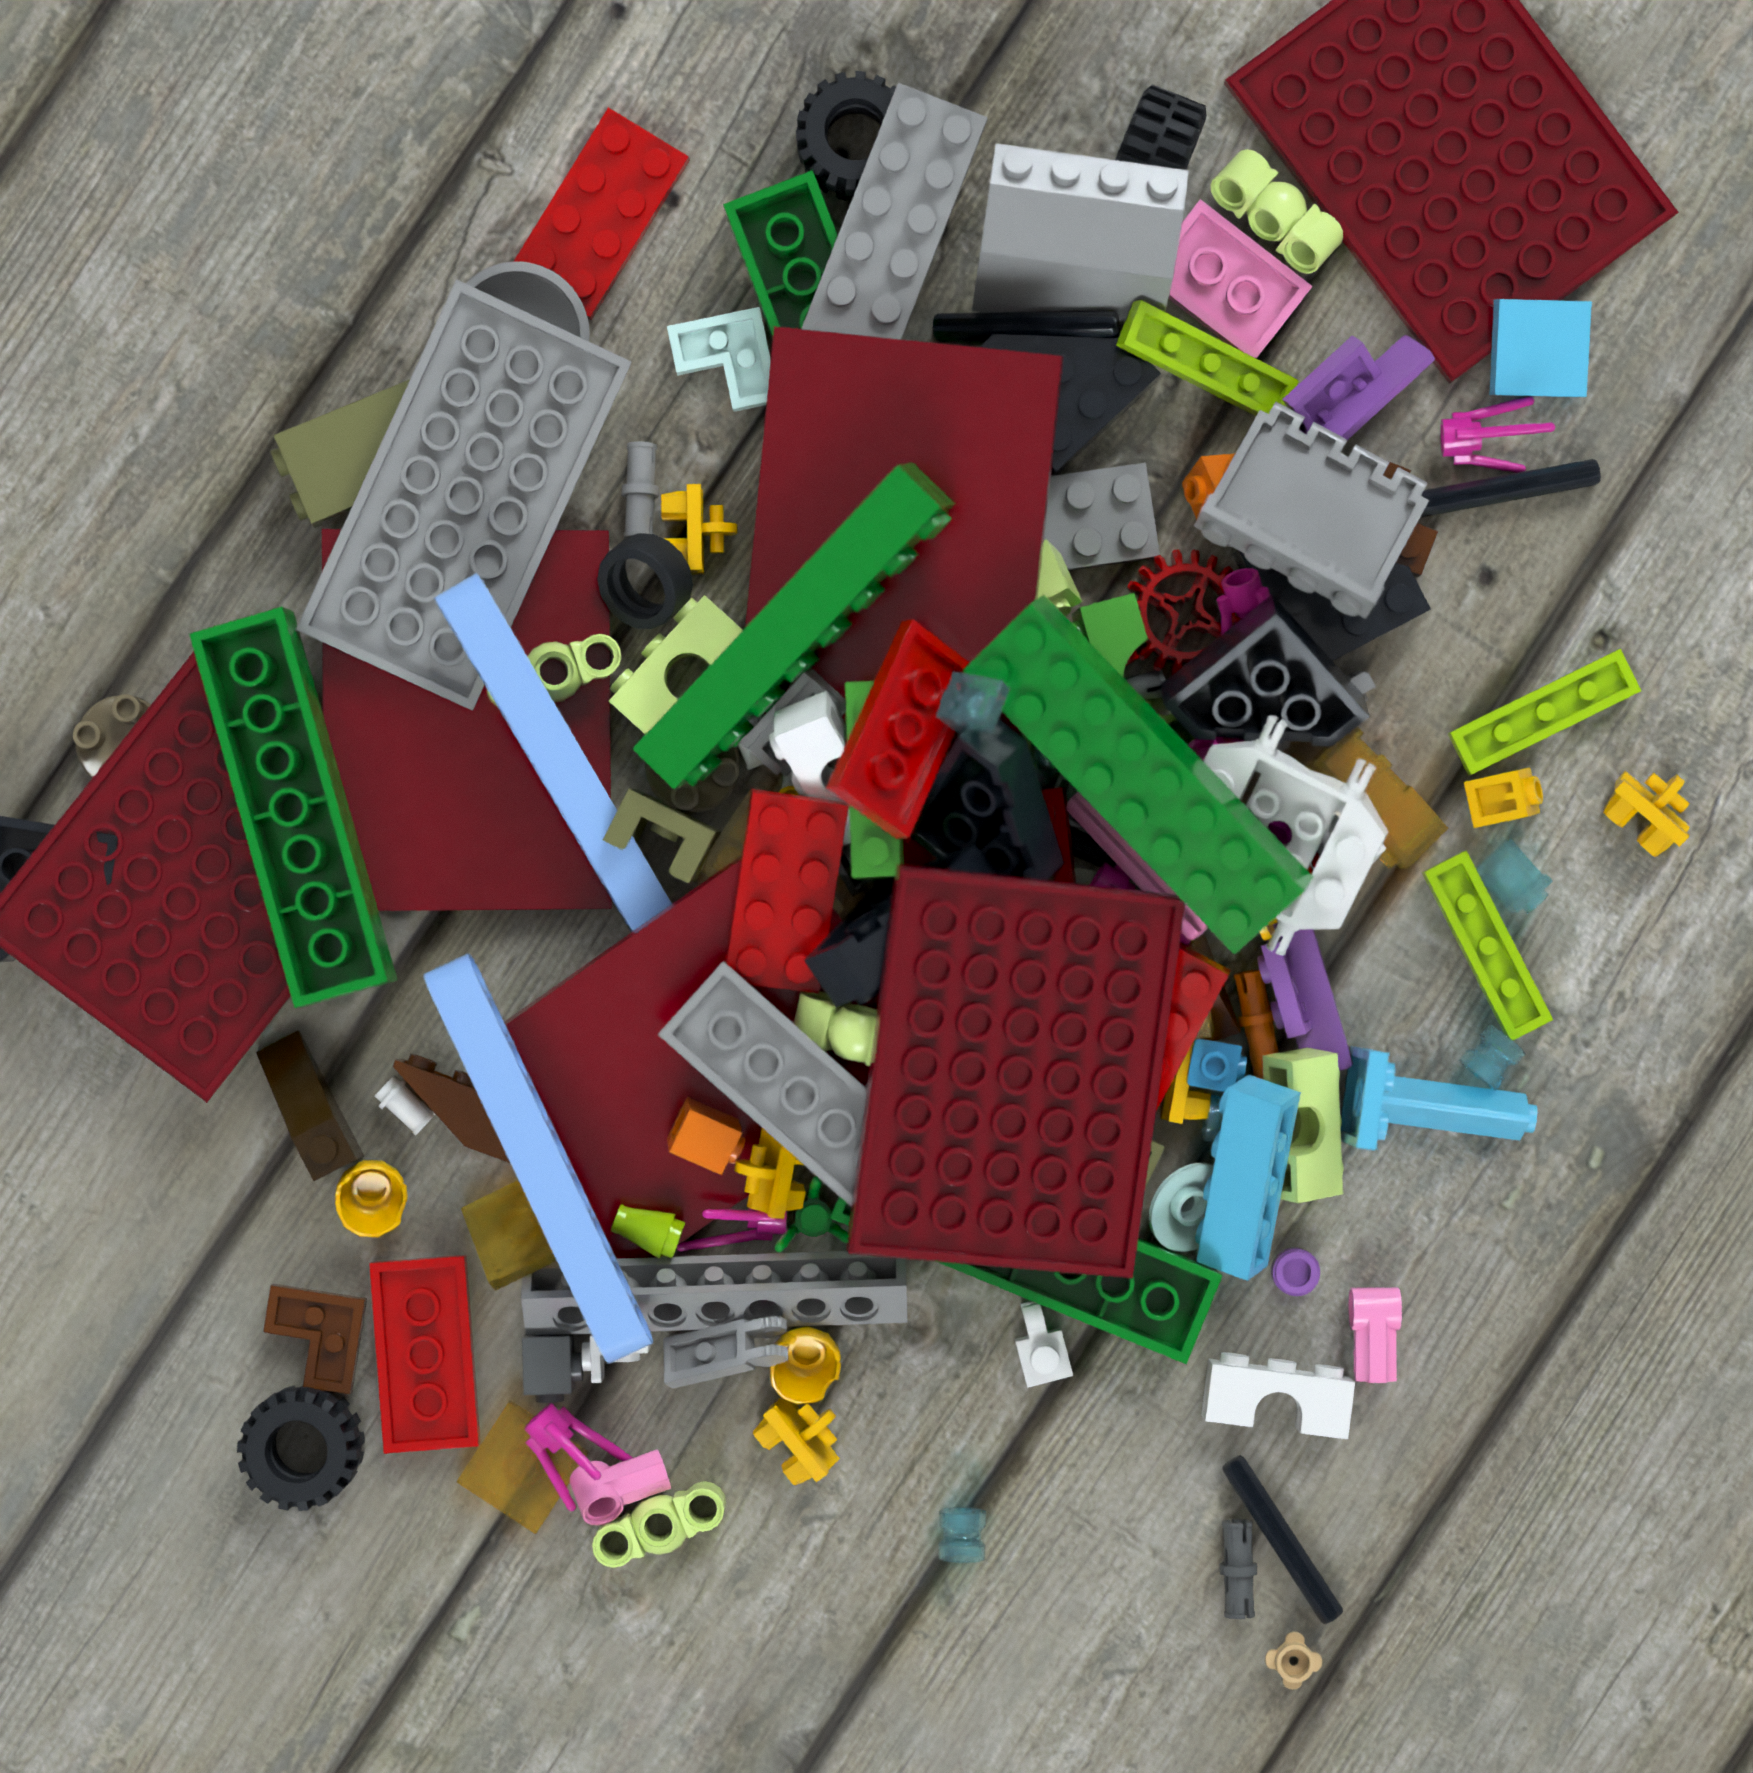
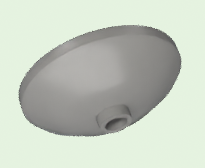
M505 262L480 271L465 283L589 341V323L583 303L574 289L562 277L550 269L528 262Z

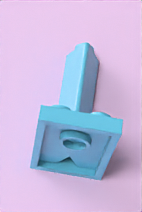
M1350 1046L1353 1065L1347 1069L1341 1112V1141L1356 1148L1376 1150L1377 1140L1384 1141L1386 1138L1388 1123L1519 1141L1524 1132L1533 1133L1535 1130L1538 1113L1537 1105L1528 1104L1527 1096L1524 1093L1394 1076L1395 1064L1388 1063L1389 1053Z

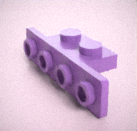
M1352 335L1282 400L1287 408L1305 417L1300 426L1301 432L1307 434L1311 425L1315 422L1348 441L1351 436L1424 371L1435 358L1429 349L1408 335H1404L1374 362L1364 343Z
M1299 929V931H1295L1285 955L1275 953L1283 936L1280 937L1273 951L1267 949V943L1262 945L1263 955L1258 956L1257 961L1264 983H1272L1277 1001L1271 1002V1010L1277 1028L1279 1030L1285 1028L1288 1038L1295 1037L1298 1049L1308 1047L1338 1053L1339 1070L1350 1068L1353 1065V1060L1314 929Z

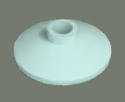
M1193 1163L1183 1166L1170 1174L1157 1189L1149 1209V1225L1156 1240L1164 1247L1177 1252H1187L1199 1248V1244L1195 1241V1236L1201 1220L1205 1217L1207 1201L1203 1198V1192L1207 1180L1213 1173L1214 1165Z

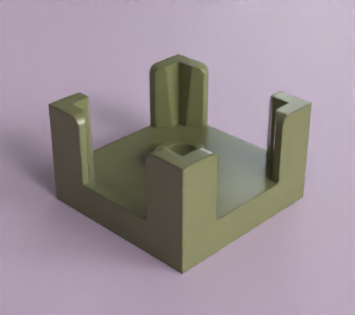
M628 788L603 841L619 849H625L632 836L635 842L638 843L648 821H651L653 825L650 830L673 842H676L679 836L685 838L669 868V873L688 884H691L692 881L696 883L722 831L664 804L662 801L639 789Z

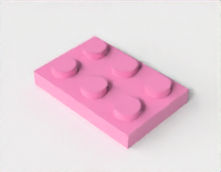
M1200 199L1182 222L1173 281L1168 299L1222 341L1257 359L1313 286Z

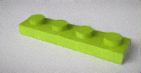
M1143 300L1133 301L1116 346L1257 416L1260 410L1269 414L1275 402L1286 406L1282 399L1299 382V380Z
M1620 648L1447 734L1469 776L1641 692V689Z
M1467 850L1423 871L1422 874L1507 1040L1513 1041L1552 1021L1553 1018Z

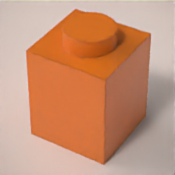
M687 1097L667 1137V1143L670 1153L722 1175L728 1162L735 1164L745 1144V1138L741 1136L742 1129L739 1119Z

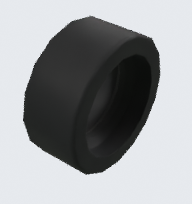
M637 533L624 539L610 550L601 561L597 576L600 595L608 609L621 622L637 629H654L667 623L690 600L693 587L691 570L682 553L671 542L655 534ZM627 559H637L646 563L657 573L663 584L665 594L663 604L652 603L642 598L633 589L627 578L625 567Z

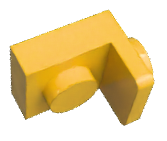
M1530 767L1464 782L1474 828L1540 813L1539 804L1543 803V790L1539 778L1532 776Z

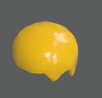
M362 1160L350 1167L340 1177L335 1191L336 1212L343 1226L359 1237L378 1238L394 1230L401 1223L402 1214L408 1199L404 1178L398 1169L383 1160Z
M809 1326L785 1332L774 1345H783L788 1348V1361L770 1366L771 1386L782 1399L798 1405L816 1403L824 1398L830 1384L839 1378L841 1370L839 1346L828 1333Z

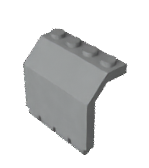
M996 143L972 311L981 313L1114 311L1119 317V332L1116 338H1119L1133 301L1143 300L1165 312L1173 281L1184 214L1188 170Z
M1275 402L1269 414L1262 410L1258 412L1213 495L1210 494L1203 505L1194 526L1202 530V535L1212 543L1220 546L1230 545L1245 553V558L1253 565L1262 569L1273 568L1286 575L1288 581L1296 588L1308 593L1315 591L1332 600V605L1340 612L1350 616L1360 615L1366 619L1383 591V585L1429 502L1428 499L1421 496L1427 482L1399 467L1390 480L1383 476L1390 462L1357 444L1349 457L1340 453L1347 439L1313 422L1307 434L1299 431L1305 417Z

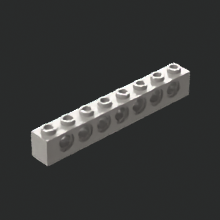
M847 1251L660 1257V1259L657 1257L617 1259L650 1331L702 1330L740 1319L750 1321L770 1316L785 1318L787 1320V1327L908 1323L906 1260L903 1258L849 1254ZM523 1262L521 1304L526 1336L590 1334L591 1331L558 1262Z

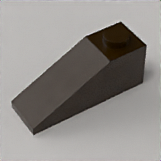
M300 1030L256 1052L291 1139L313 1181L321 1179L364 1156Z

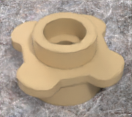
M1299 1632L1288 1633L1285 1636V1642L1277 1649L1269 1650L1265 1655L1267 1667L1276 1669L1283 1678L1284 1686L1292 1690L1301 1687L1302 1682L1308 1679L1313 1672L1319 1671L1322 1666L1320 1654L1312 1652L1304 1644V1636ZM1292 1656L1298 1658V1662L1295 1665L1289 1663V1659Z

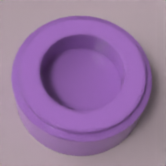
M1292 1247L1281 1251L1275 1257L1271 1266V1275L1275 1285L1282 1292L1291 1296H1303L1311 1292L1318 1284L1320 1267L1318 1261L1311 1253L1302 1248Z

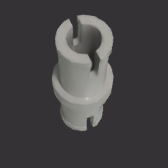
M638 441L627 443V484L622 485L621 495L626 498L625 532L623 537L625 539L637 533L654 534V499L659 498V486L655 485L657 444Z

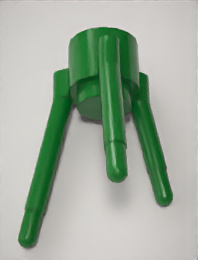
M817 1176L811 1181L807 1191V1198L804 1199L803 1208L794 1210V1222L787 1227L785 1233L775 1245L777 1252H782L800 1232L809 1237H818L829 1232L847 1244L848 1232L832 1222V1219H830L832 1213L830 1207L823 1200L819 1199L821 1179Z

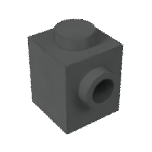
M525 1334L522 1337L524 1395H535L536 1402L538 1403L564 1401V1394H572L574 1391L575 1381H583L582 1352L574 1353V1334L526 1336Z

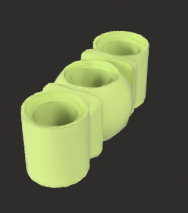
M1249 149L1241 150L1212 180L1210 187L1214 199L1221 207L1234 212L1238 219L1247 212L1250 227L1260 238L1281 242L1275 251L1283 254L1292 268L1305 274L1315 272L1341 244L1343 230L1340 224L1328 213L1321 212L1316 204L1307 212L1305 199L1297 187L1286 182L1273 181L1279 172L1271 169L1262 155Z
M597 634L588 637L584 641L571 642L569 645L556 641L543 643L534 648L527 657L553 702H559L573 696L581 684L583 686L594 679H604L612 675L620 664L621 650L617 642L610 636ZM593 644L606 646L612 655L611 665L604 670H596L590 667L585 657L587 648ZM548 659L559 660L566 667V679L559 685L547 684L540 676V667ZM487 690V696L489 697L490 701L494 705H496L495 701L493 700L492 696Z
M801 991L794 1024L824 1051L833 1049L834 1053L839 1057L857 1062H865L867 1066H870L877 1010L866 1006L854 1005L851 1002L836 1007L827 993L819 992L817 994Z
M704 1481L694 1484L687 1491L675 1492L673 1497L656 1494L644 1498L638 1502L633 1511L630 1510L623 1516L617 1517L614 1521L599 1527L592 1544L594 1556L604 1566L615 1568L623 1566L632 1558L644 1557L646 1552L658 1555L671 1553L679 1548L687 1537L691 1538L699 1531H709L718 1526L725 1511V1495L720 1487L714 1483ZM700 1495L709 1496L716 1503L717 1511L710 1517H699L691 1509L690 1503L692 1499ZM656 1513L665 1514L671 1520L673 1529L666 1535H656L649 1530L647 1518ZM612 1531L620 1532L626 1537L628 1548L621 1553L610 1552L603 1544V1536Z

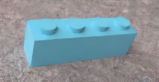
M1247 1075L1232 1086L1227 1087L1224 1091L1219 1105V1111L1223 1114L1221 1130L1216 1135L1211 1149V1155L1215 1158L1213 1173L1207 1180L1203 1192V1198L1207 1201L1205 1217L1201 1220L1195 1236V1241L1199 1244L1196 1262L1246 1281L1268 1266L1301 1092L1252 1075Z

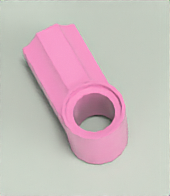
M1399 1287L1350 1288L1348 1310L1350 1329L1354 1330V1380L1368 1383L1397 1381L1396 1330H1400L1402 1320V1302Z
M657 1449L612 1466H608V1464L602 1461H591L594 1467L601 1473L599 1480L592 1479L580 1466L570 1476V1485L584 1521L590 1525L597 1526L614 1521L621 1514L625 1505L671 1489L663 1460Z

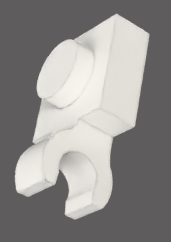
M1033 1301L1020 1303L1028 1336L1015 1339L1027 1388L1073 1376L1061 1327L1047 1330L1041 1305Z

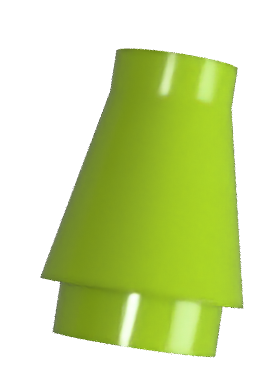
M620 1204L611 1232L623 1236L659 1259L661 1255L673 1258L685 1222L675 1219L676 1214L630 1208Z

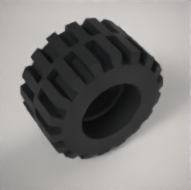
M855 71V77L846 78L845 72L835 74L834 82L828 83L825 79L817 84V92L814 95L809 92L804 100L803 111L799 110L796 138L800 163H803L805 173L813 170L820 190L826 194L829 190L835 192L837 199L846 201L847 196H854L868 158L849 160L837 155L828 144V131L834 122L849 114L869 116L881 126L896 89L895 85L891 88L886 86L885 78L875 75L874 80L868 79L864 71Z
M1152 84L1143 92L1115 160L1186 170L1207 117L1206 105Z
M295 1385L284 1388L278 1393H274L250 1413V1418L244 1422L240 1431L243 1433V1437L237 1442V1453H242V1460L238 1465L241 1473L247 1471L250 1479L246 1484L251 1491L257 1487L263 1493L260 1497L261 1500L267 1504L274 1500L279 1503L278 1509L288 1511L291 1507H298V1511H307L312 1506L318 1505L320 1507L328 1503L353 1480L358 1472L356 1470L363 1460L364 1452L361 1451V1445L365 1442L364 1432H359L358 1424L361 1420L357 1412L353 1415L347 1408L350 1403L344 1397L338 1400L332 1396L334 1392L303 1386L295 1388ZM289 1421H304L315 1426L321 1432L327 1445V1459L322 1468L313 1473H300L290 1469L283 1463L277 1452L276 1438L279 1429Z

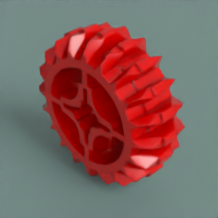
M1179 549L1173 550L1171 553L1172 566H1168L1165 559L1161 555H1157L1153 559L1157 570L1156 574L1145 566L1138 570L1139 576L1146 582L1145 585L1135 581L1129 582L1127 589L1138 596L1137 604L1148 638L1144 641L1146 647L1140 651L1138 656L1141 661L1147 659L1152 652L1159 656L1153 665L1154 671H1161L1167 660L1172 662L1170 670L1172 676L1182 668V664H1187L1204 650L1201 649L1193 652L1175 650L1184 633L1188 631H1197L1202 634L1208 633L1216 637V639L1222 635L1221 623L1215 621V617L1205 611L1202 602L1208 585L1216 592L1218 597L1224 595L1221 584L1222 579L1233 572V569L1227 566L1219 575L1214 573L1212 570L1218 560L1216 556L1211 555L1203 567L1198 565L1200 558L1199 550L1193 549L1191 551L1188 563H1183L1182 554ZM1171 577H1195L1188 592L1182 596H1173L1168 593L1162 594L1154 590L1158 584ZM1196 593L1192 603L1191 614L1197 617L1198 621L1193 624L1189 620L1186 626L1182 625L1175 635L1174 631L1179 623L1177 622L1179 613L1173 610V606L1178 603L1181 608ZM1147 603L1155 606L1156 610L1165 615L1168 620V630L1162 643L1150 629L1147 619ZM1235 612L1232 613V626L1242 619L1235 616Z

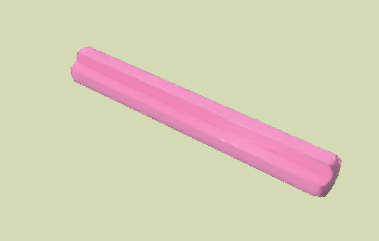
M1079 792L1067 802L1069 814L1142 891L1177 895ZM1185 904L1181 932L1187 939L1194 940L1203 934L1208 927Z

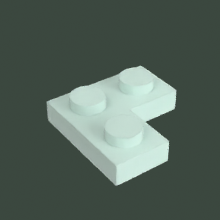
M760 307L667 326L677 376L724 366L733 412L767 404L771 359Z

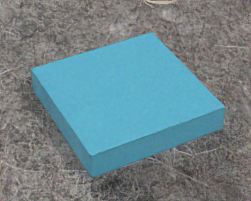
M1494 299L1489 395L1587 397L1592 301Z

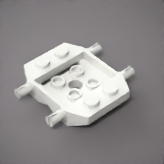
M1270 715L1259 739L1255 741L1215 744L1210 747L1203 762L1240 800L1254 772L1261 773L1246 807L1267 829L1272 821L1279 820L1289 825L1292 830V840L1288 844H1283V846L1306 870H1308L1336 811L1341 813L1312 873L1314 878L1302 895L1276 917L1278 924L1266 947L1273 951L1280 937L1283 936L1275 953L1285 955L1295 931H1299V929L1341 928L1388 834V830L1368 795L1364 792L1373 772L1376 770L1374 765L1369 763L1361 779H1359L1366 761L1357 759L1347 782L1344 783L1333 777L1311 771L1291 756L1276 748L1288 724L1281 719L1271 736L1278 717Z

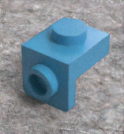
M1199 1038L1195 1039L1191 1052L1187 1084L1224 1092L1227 1087L1232 1086L1245 1076L1247 1056L1241 1055L1242 1046Z

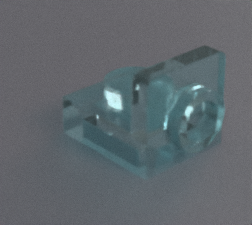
M953 672L948 687L942 695L936 717L960 735L967 728L993 733L1010 688L1001 680Z
M1507 839L1475 867L1483 883L1510 913L1519 912L1522 908L1526 913H1529L1549 896L1544 889L1553 880L1547 874H1542L1512 839Z

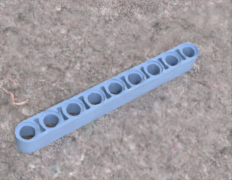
M475 573L434 597L623 920L629 930L633 932L672 903L633 836L625 849H619L603 841L617 809L479 575Z
M467 953L425 973V982L602 1356L610 1364L653 1344V1338L647 1322L474 959Z

